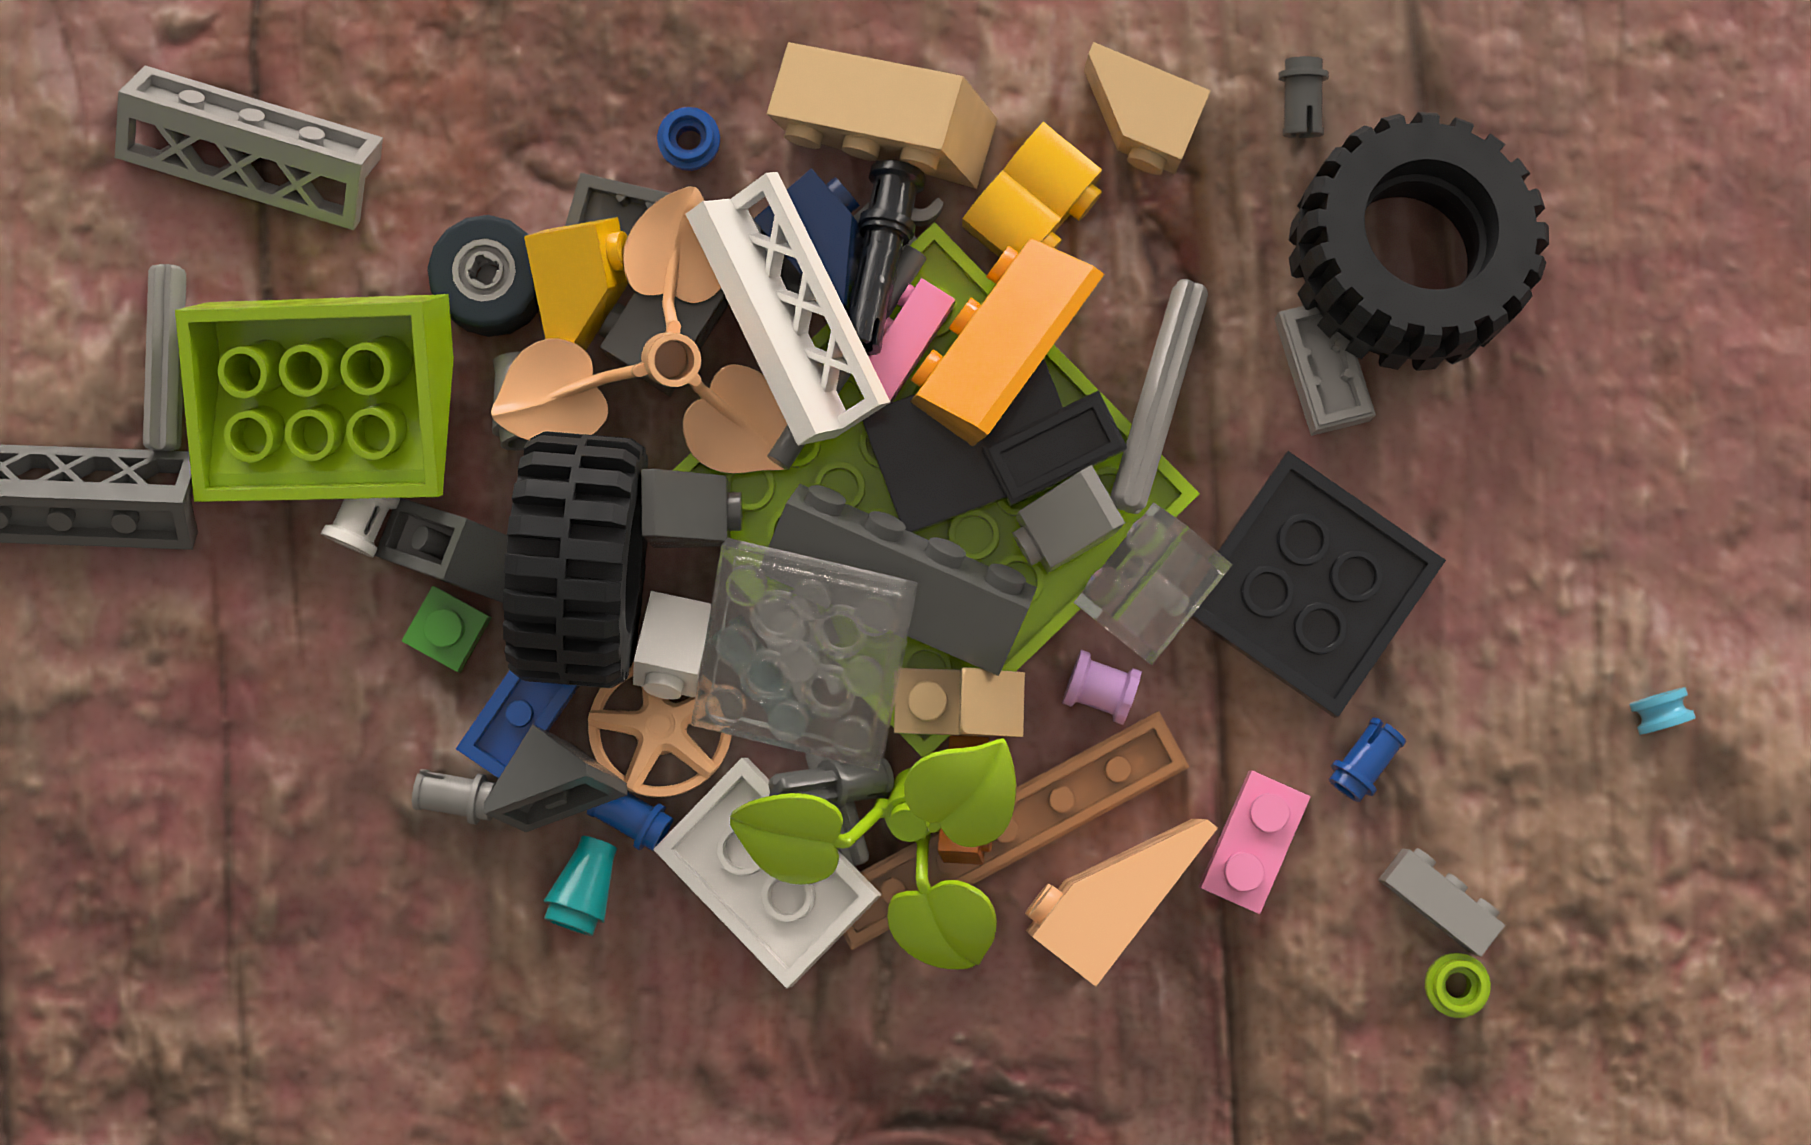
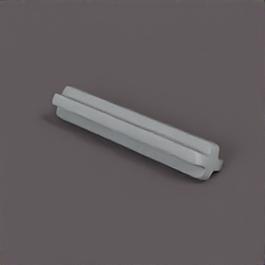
M1189 279L1179 280L1172 288L1126 442L1127 450L1123 452L1110 497L1116 508L1127 513L1139 514L1147 505L1207 301L1208 291L1206 287Z

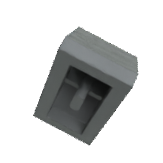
M532 724L484 801V814L519 830L529 832L627 795V783L574 744Z

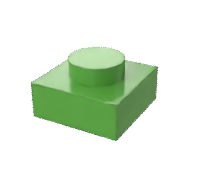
M432 586L404 635L402 642L461 673L492 617L445 591Z

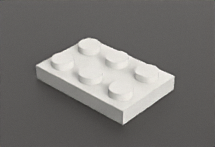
M741 758L654 848V851L786 988H790L882 894L839 851V862L833 874L813 884L799 885L782 882L763 871L753 861L730 825V816L735 809L750 801L768 797L770 794L769 779L749 758Z

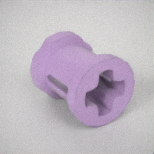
M1080 650L1067 684L1062 704L1070 707L1076 702L1112 714L1113 722L1123 725L1137 692L1142 671L1132 668L1126 673L1092 661L1089 652Z

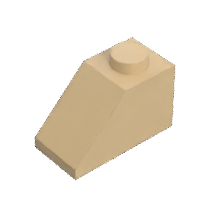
M1093 42L1088 53L1084 72L1117 151L1127 154V161L1144 172L1161 175L1163 170L1175 174L1211 90Z

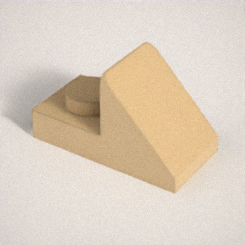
M896 668L894 733L1023 737L1025 672L1001 670L998 676L978 668H961V670Z

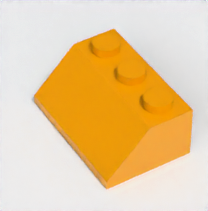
M1033 238L1028 240L1019 253L1008 246L986 276L996 284L982 304L971 297L948 329L958 335L944 356L933 349L911 378V381L919 386L920 389L910 402L971 446L976 445L991 432L1105 274L1093 265Z

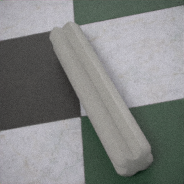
M172 264L152 265L148 270L143 444L145 448L153 451H175L181 447L183 387L175 310L185 308L186 272L180 266Z

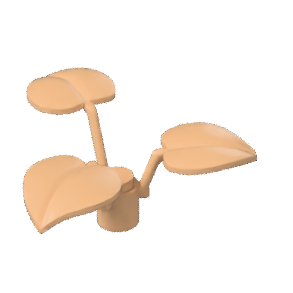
M693 186L685 187L655 202L635 223L624 246V273L633 290L643 295L663 294L662 307L666 331L653 336L645 344L641 356L642 362L593 375L591 358L582 347L559 338L537 341L520 352L510 365L499 394L491 408V415L496 423L510 433L529 441L530 438L544 431L592 435L605 423L608 416L607 401L597 387L611 382L648 375L653 381L670 387L689 384L702 397L687 408L682 425L686 446L700 463L713 470L733 474L762 470H785L767 457L788 424L764 375L750 367L731 364L724 366L715 374L708 388L701 381V377L698 374L701 366V354L697 345L689 337L680 334L681 324L677 319L675 297L684 302L699 303L711 298L721 289L686 216L687 212L702 201H705L698 188Z

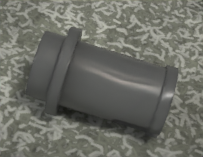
M1311 56L1285 59V70L1278 73V80L1285 82L1284 137L1295 138L1296 133H1299V138H1315L1324 135V128L1322 127L1323 81L1329 79V71L1323 69L1322 58Z

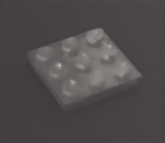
M727 538L721 546L691 725L879 770L884 758L918 582Z

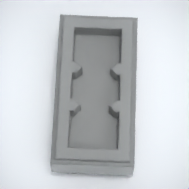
M1304 306L1278 312L1274 320L1310 435L1313 436L1370 422L1376 414L1358 357L1345 351L1350 341L1339 332H1336L1329 339L1317 326L1323 318L1318 308L1314 307L1310 310H1305Z

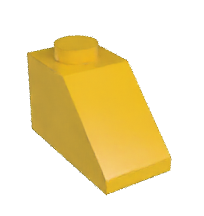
M618 217L551 228L524 236L545 339H563L577 344L586 351L627 287L628 281L624 273L623 250L628 236L624 231H621Z

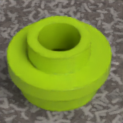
M1463 953L1445 954L1436 959L1426 973L1425 992L1427 998L1437 1011L1453 1018L1472 1016L1483 1008L1490 995L1491 983L1488 972L1480 961L1470 955ZM1461 973L1466 979V989L1460 996L1452 997L1446 990V981L1450 975Z

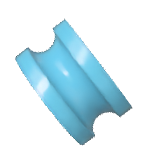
M1686 687L1666 691L1629 704L1631 711L1639 713L1642 719L1641 724L1637 726L1639 735L1669 728L1696 718L1694 710L1687 709L1683 703L1685 696L1688 695Z

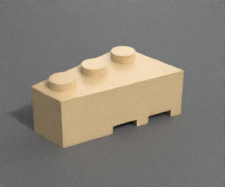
M788 42L767 110V115L785 131L784 138L799 146L819 149L821 144L840 149L851 156L864 160H898L918 167L926 175L975 189L978 187L997 123V117L964 76Z

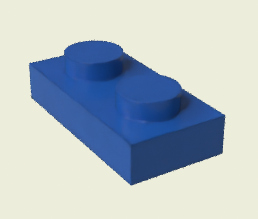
M509 670L456 747V750L499 778L532 724L549 732L580 686L524 681Z

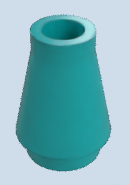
M582 835L575 852L544 899V902L549 905L544 919L568 930L593 936L597 923L605 922L613 860L618 848L602 840Z

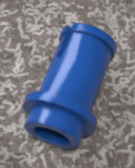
M1375 717L1369 721L1368 727L1343 761L1334 760L1331 765L1334 773L1329 778V782L1345 796L1356 802H1361L1365 795L1373 796L1377 791L1374 786L1375 781L1397 751L1406 743V739L1396 729L1387 723L1382 728L1381 726L1384 723Z
M629 792L624 797L587 810L589 816L596 817L635 840L633 847L638 850L643 849L645 846L654 852V848L666 837L673 823V818L664 813L666 806L658 803L653 807Z

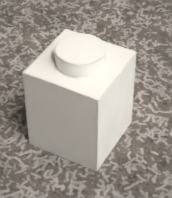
M651 591L634 658L633 685L642 686L647 693L658 698L678 699L681 695L696 698L712 631L714 604Z

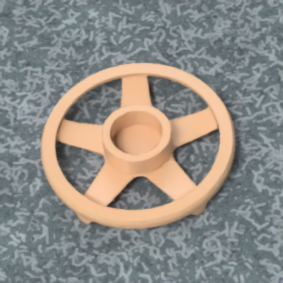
M634 662L632 663V666L629 668V675L627 679L633 677ZM703 669L700 683L707 691L697 694L696 698L690 697L678 703H672L669 699L650 695L642 687L643 706L637 711L603 710L611 694L622 683L613 688H600L588 716L589 741L596 761L626 782L628 791L639 795L671 797L695 789L717 771L726 757L730 746L732 715L725 692ZM718 707L721 718V736L716 752L712 759H710L689 736L687 727L710 710ZM600 729L636 737L637 746L626 775L620 773L608 759L602 746ZM669 753L675 755L698 773L692 778L675 785L649 786L643 784L659 756Z

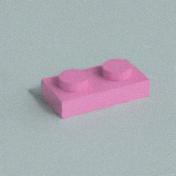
M1253 770L1248 771L1199 884V888L1260 914L1311 796Z

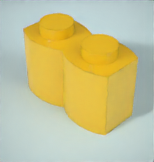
M1043 122L962 218V227L999 258L1008 246L1019 253L1030 238L1057 249L1062 242V239L1055 234L1057 229L1070 215L1080 221L1101 196L1102 191L1095 184L1100 179L1102 169Z

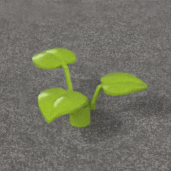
M1003 738L978 746L946 749L931 753L921 758L911 768L900 772L894 780L893 790L890 793L889 799H876L873 809L849 832L840 834L843 817L835 805L820 797L802 793L773 795L745 803L731 813L730 825L753 861L763 871L782 882L803 885L816 883L832 875L839 862L837 848L845 849L851 847L880 818H885L887 826L896 838L906 842L915 841L917 844L916 885L919 891L900 892L890 900L887 919L892 936L901 948L921 962L937 968L968 969L979 965L992 945L997 928L996 913L989 898L981 890L968 883L958 880H945L932 887L930 886L928 880V855L931 833H935L942 828L945 835L951 841L964 847L986 845L1000 837L1009 826L1015 806L1016 776L1009 747Z

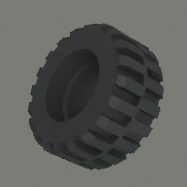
M1417 112L1410 124H1406L1405 116L1396 114L1381 118L1374 129L1365 125L1348 136L1342 147H1335L1324 161L1297 205L1299 212L1291 222L1288 240L1293 245H1296V248L1288 259L1291 276L1294 278L1304 277L1305 283L1297 294L1305 310L1317 307L1323 316L1317 326L1329 339L1336 332H1339L1350 341L1345 351L1361 360L1369 351L1380 355L1378 364L1381 367L1398 370L1408 359H1412V367L1416 371L1436 369L1444 359L1453 365L1470 357L1480 346L1485 347L1522 311L1533 296L1531 289L1542 279L1547 263L1540 254L1549 245V226L1545 222H1537L1536 218L1545 209V205L1540 191L1537 188L1528 190L1524 183L1530 172L1519 158L1510 162L1500 152L1506 144L1491 133L1485 140L1471 133L1474 124L1457 117L1453 119L1450 125L1439 123L1440 116L1437 113ZM1404 197L1425 202L1442 212L1456 227L1464 242L1467 254V275L1463 283L1457 287L1436 290L1416 287L1395 277L1380 263L1368 242L1365 229V211L1367 207L1381 199Z
M544 431L530 438V441L524 447V456L520 458L517 482L514 483L512 510L508 522V543L504 563L505 586L503 590L506 661L509 662V670L524 681L613 688L628 678L629 668L632 666L634 658V647L637 642L639 617L641 616L643 583L646 570V549L648 541L642 536L641 469H648V456L646 449L632 438Z

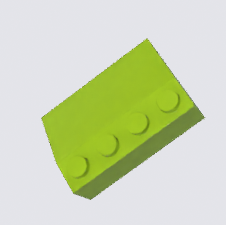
M449 294L206 302L175 310L194 502L439 497L443 495L454 361Z

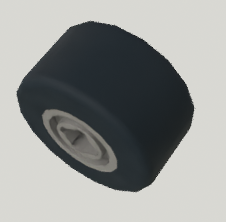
M492 215L468 217L446 229L433 246L427 267L430 291L433 295L449 294L450 318L467 332L487 337L511 334L529 324L539 311L524 236L529 234L511 220Z

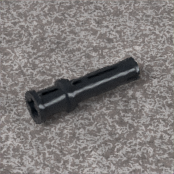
M880 160L871 165L868 177L873 184L868 209L860 214L858 222L860 234L864 240L849 303L848 317L868 356L877 355L881 352L884 327L896 280L899 257L902 247L909 244V241L913 239L916 225L911 220L915 198L916 194L923 191L926 181L924 172L918 167L898 160Z

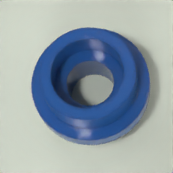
M683 107L672 111L663 119L658 129L657 142L663 158L670 165L680 170L693 171L707 166L716 157L720 147V132L715 120L707 112L695 107ZM686 131H694L701 136L700 144L692 150L682 149L678 145L680 135Z

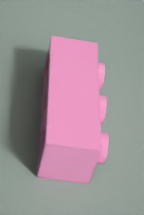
M922 278L916 287L909 284L901 295L897 304L902 309L895 320L889 317L886 319L881 352L877 355L868 356L891 403H893L955 305L953 297Z

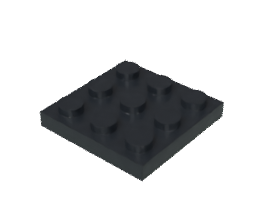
M1287 451L1177 609L1336 718L1340 716L1446 560L1300 458Z

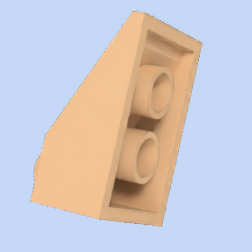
M1190 819L1065 879L1058 889L1048 883L1025 912L1033 920L1026 931L1096 987L1218 827L1208 819Z

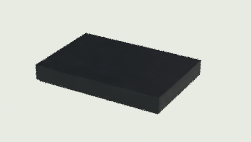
M1043 359L991 432L974 446L968 444L910 401L915 394L887 404L862 420V424L898 519L905 524V530L916 533L1006 499L982 451V447L1063 408L1045 359Z

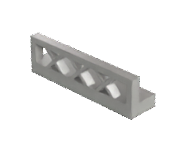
M146 65L118 91L115 158L354 230L359 224L365 178L381 159L383 137ZM136 120L155 125L170 145L159 150L136 143ZM199 139L215 143L229 163L221 168L205 164L190 144ZM260 157L274 161L289 181L280 186L265 182L251 162ZM319 176H324L346 183L344 206L324 200L311 181Z

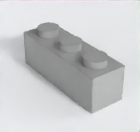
M1416 848L1414 852L1410 849H1401L1378 880L1469 953L1481 957L1505 927V924L1496 918L1500 912L1484 899L1480 898L1476 902L1464 892L1468 887L1450 873L1446 877L1441 875L1433 868L1436 861L1421 849Z

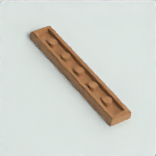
M1157 711L1016 787L1015 806L1009 826L1000 837L992 841L991 852L984 853L983 865L943 863L937 851L939 831L931 833L928 855V880L930 886L932 887L945 880H958L973 885L1189 768L1160 712ZM916 842L860 871L882 895L843 934L851 950L890 930L887 915L890 900L894 895L904 891H919L916 885Z

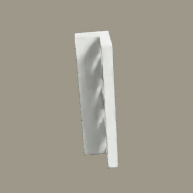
M778 172L765 173L731 199L702 201L686 213L798 446L836 438L891 403ZM765 196L775 215L771 237L759 233L748 211L751 206ZM784 254L796 258L803 272L799 294L787 290L780 276ZM812 312L824 316L831 329L827 351L816 348L808 334ZM840 370L853 374L864 397V400L847 411L836 391Z

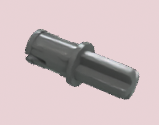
M883 757L842 764L834 759L823 760L818 764L817 768L775 774L768 782L769 796L788 793L814 795L827 800L840 810L848 802L887 798L889 796L888 793L893 790V771L888 761Z

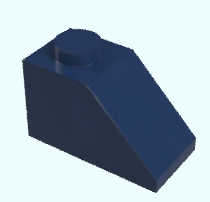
M811 168L787 189V192L848 314L863 244V237L860 234L858 222L851 213L860 205L836 177L825 184ZM770 205L754 218V221L769 237H771L775 216ZM785 255L802 275L803 272L796 258Z

